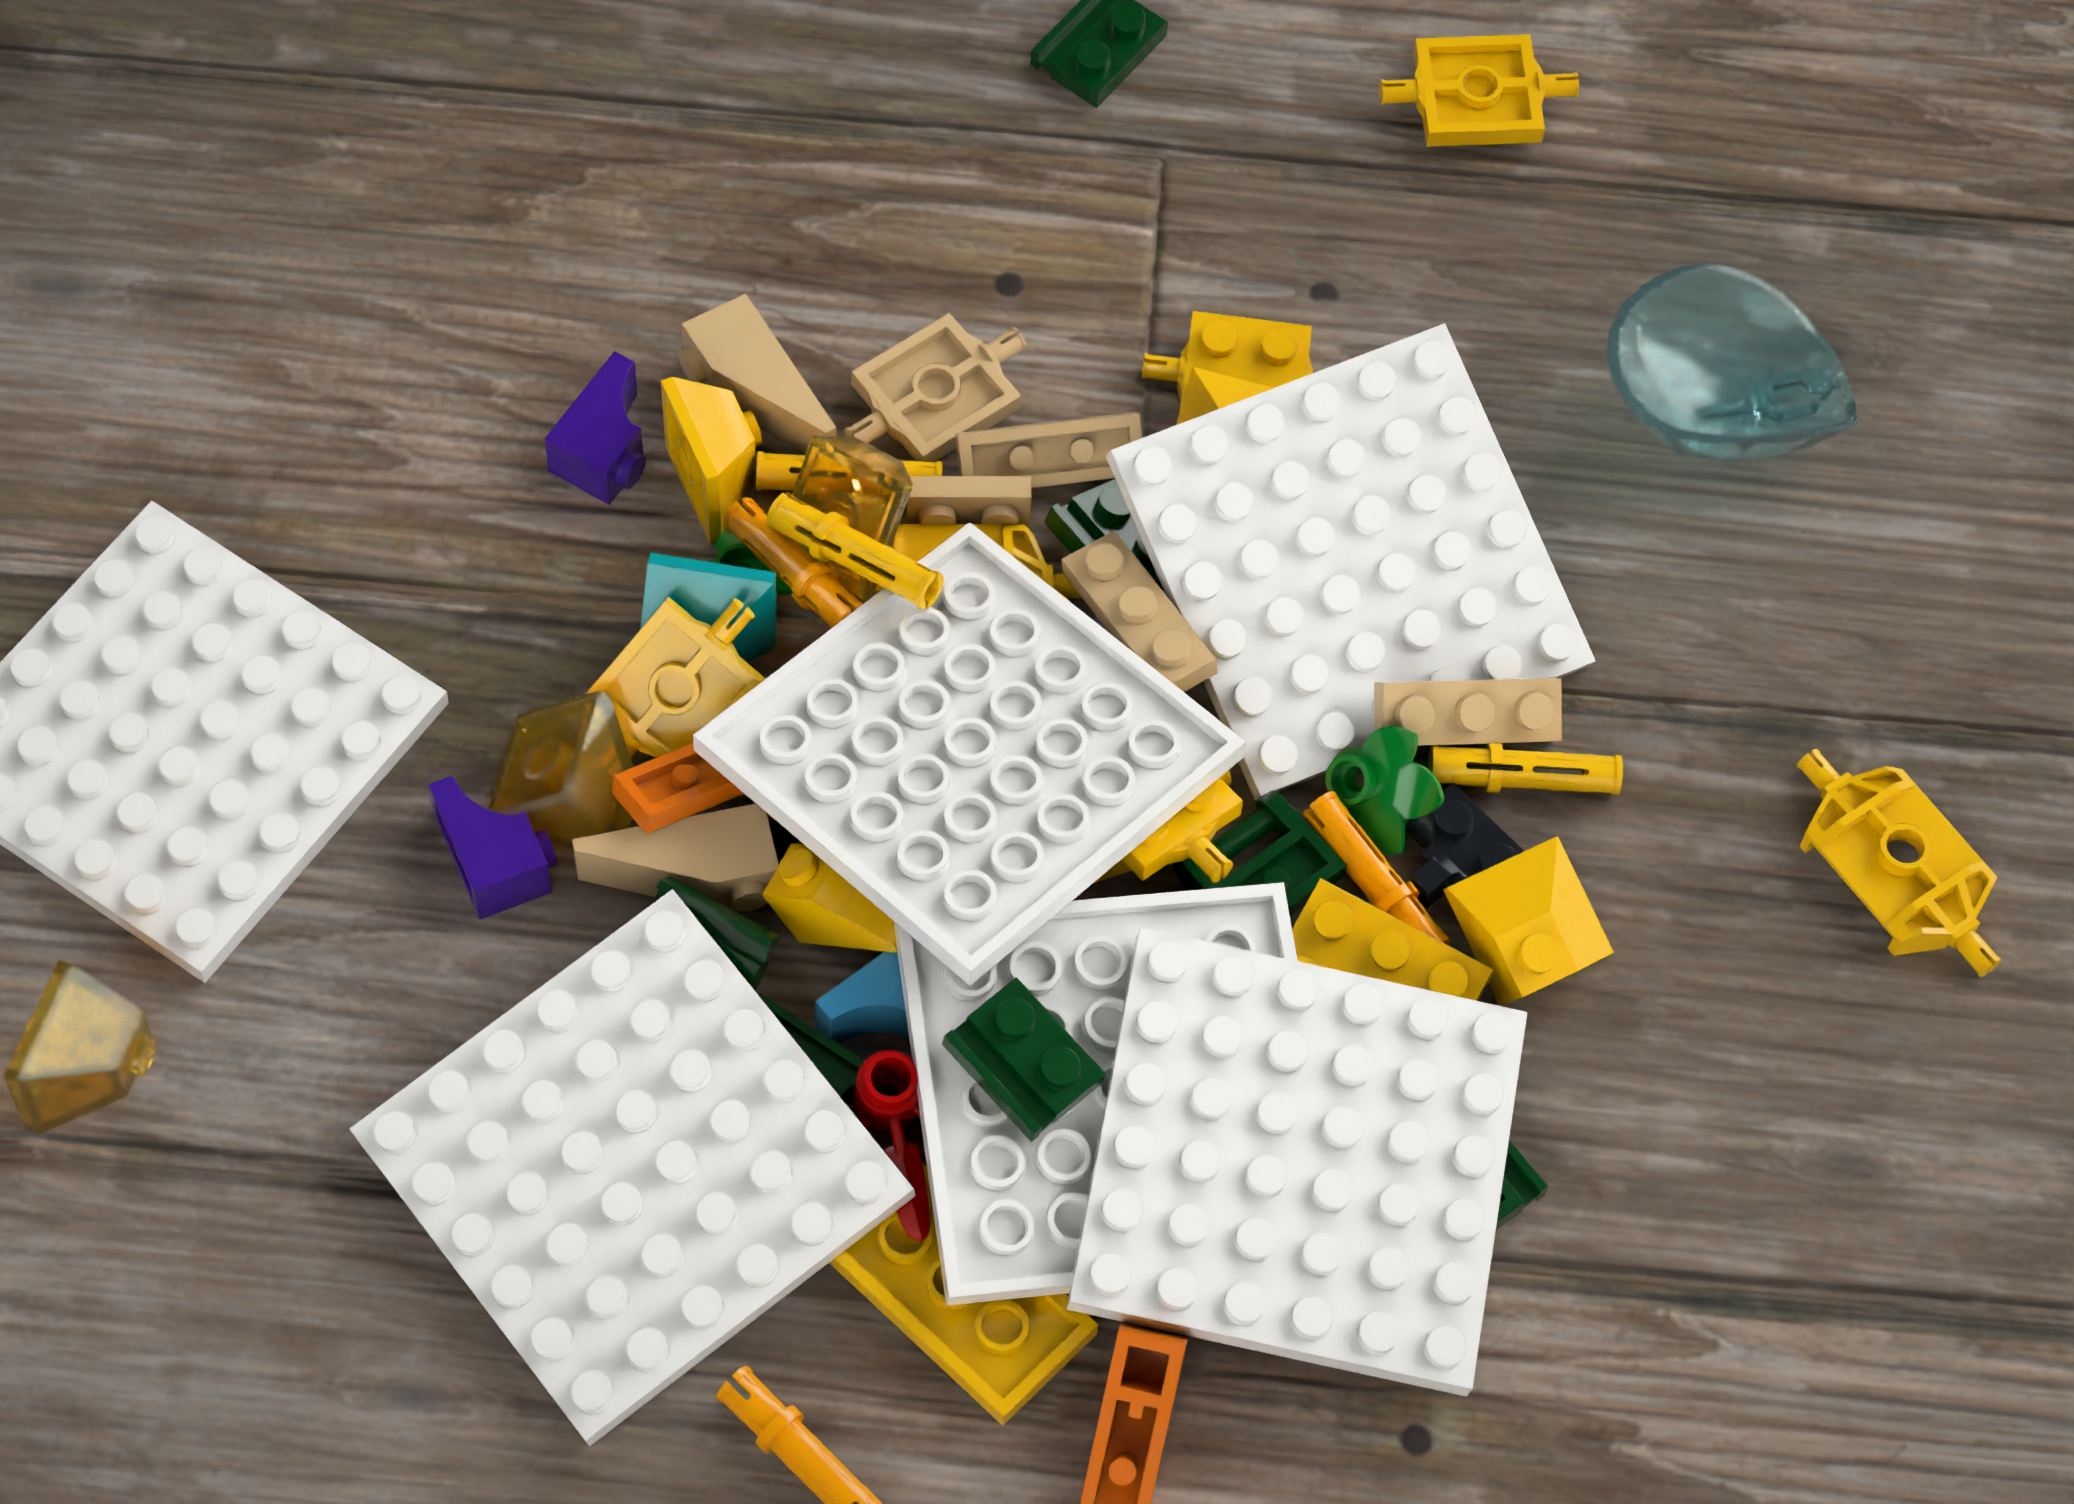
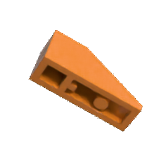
M1121 1322L1116 1337L1080 1504L1152 1503L1189 1336Z

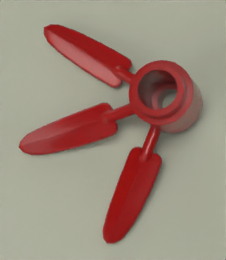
M895 1050L879 1051L869 1056L859 1068L853 1105L859 1121L866 1130L870 1128L878 1132H891L893 1146L887 1147L884 1152L914 1188L916 1195L896 1212L907 1236L915 1241H922L930 1233V1209L925 1175L919 1148L913 1143H906L903 1128L909 1125L915 1116L920 1118L916 1088L918 1082L917 1070L913 1059L905 1053ZM882 1092H889V1093L893 1094L894 1096H885V1095H883V1094H881V1093H882Z

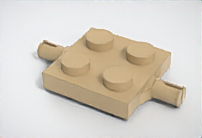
M948 313L851 371V385L869 405L872 414L845 428L844 432L850 445L853 444V448L856 451H860L864 446L884 434H888L893 439L899 441L915 461L935 462L956 449L955 433L987 430L1021 409L1022 396L1003 375L1000 364L1017 353L1026 350L1027 344L1021 333L1018 334V329L1012 327L1009 331L985 344L968 334L954 317Z

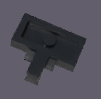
M1454 783L1443 790L1444 802L1435 812L1421 818L1408 819L1405 832L1424 849L1420 858L1426 864L1411 876L1410 881L1420 892L1417 899L1425 910L1445 894L1443 889L1524 852L1508 834Z

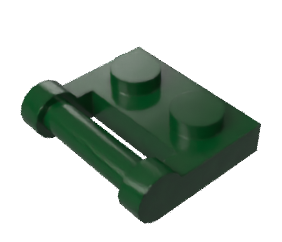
M1270 791L1255 803L1256 810L1211 842L1227 859L1231 860L1271 830L1282 835L1281 838L1229 876L1214 883L1191 859L1173 863L1175 874L1188 890L1284 882L1290 916L1306 905L1320 878L1334 885L1345 876L1347 867L1344 861L1290 803L1276 791Z

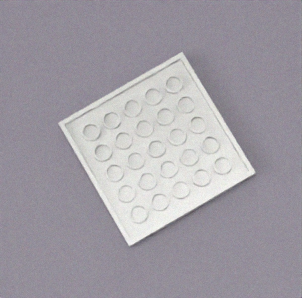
M1445 323L1110 450L1106 456L1166 596L1217 659V674L1203 682L1220 721L1246 741L1244 757L1238 763L1255 801L1261 799L1270 791L1279 792L1326 773L1328 766L1338 753L1347 748L1362 747L1375 731L1374 682L1561 678L1589 667L1596 661Z
M151 500L0 662V845L206 983L449 704L447 691Z
M969 522L918 561V563L933 571H939L944 576L942 590L930 608L921 610L912 602L883 588L693 734V749L970 986L1244 757L1246 741Z
M1284 882L1073 900L970 986L894 922L911 1055L918 1077L916 1087L946 1306L1069 1293L1134 947L1140 926L1298 961ZM1015 977L1025 985L1106 1073L1105 1079L1099 1087L1057 1122L1051 1123L1032 1142L942 1045L946 1033L951 1029L955 1030L965 1022L967 1016Z
M673 889L350 1128L352 1134L589 1447L916 1196L911 1184Z
M1140 926L1134 947L1066 1310L1467 1397L1473 1389L1527 1012Z

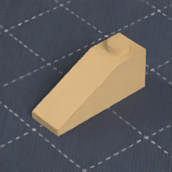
M746 293L682 323L683 349L678 351V358L689 381L701 382L702 384L733 391L741 411L751 410L759 428L801 452L813 455V449L826 450V456L837 457L836 426Z
M757 804L690 816L648 834L638 826L572 839L578 880L656 897L659 890L656 887L660 879L670 876L720 904L737 911L756 910L768 903L762 894L779 866L767 813Z

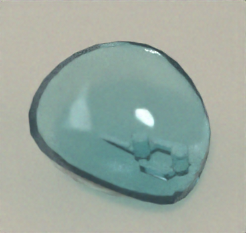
M1699 264L1679 267L1659 275L1641 286L1621 305L1609 330L1607 356L1614 384L1626 404L1652 437L1678 454L1742 463L1806 449L1840 435L1857 425L1856 403L1842 365L1830 343L1815 328L1803 311L1782 292L1758 277L1729 266Z

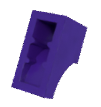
M614 351L545 437L548 471L608 505L613 502L623 487L630 489L636 484L646 464V457L643 455L642 430L640 427L632 424L627 417L628 411L637 397L634 361Z
M453 775L428 784L434 816L479 920L552 893L549 868L558 865L557 858L545 829L534 832L525 810L513 815L490 811L472 801L460 789Z

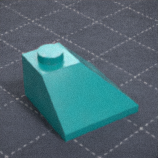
M650 553L647 564L640 629L668 596L696 620L705 622L710 626L714 624L732 603V600L736 598L743 602L744 605L729 622L730 625L734 623L747 606L755 615L731 642L738 655L749 663L776 646L778 638L776 572Z

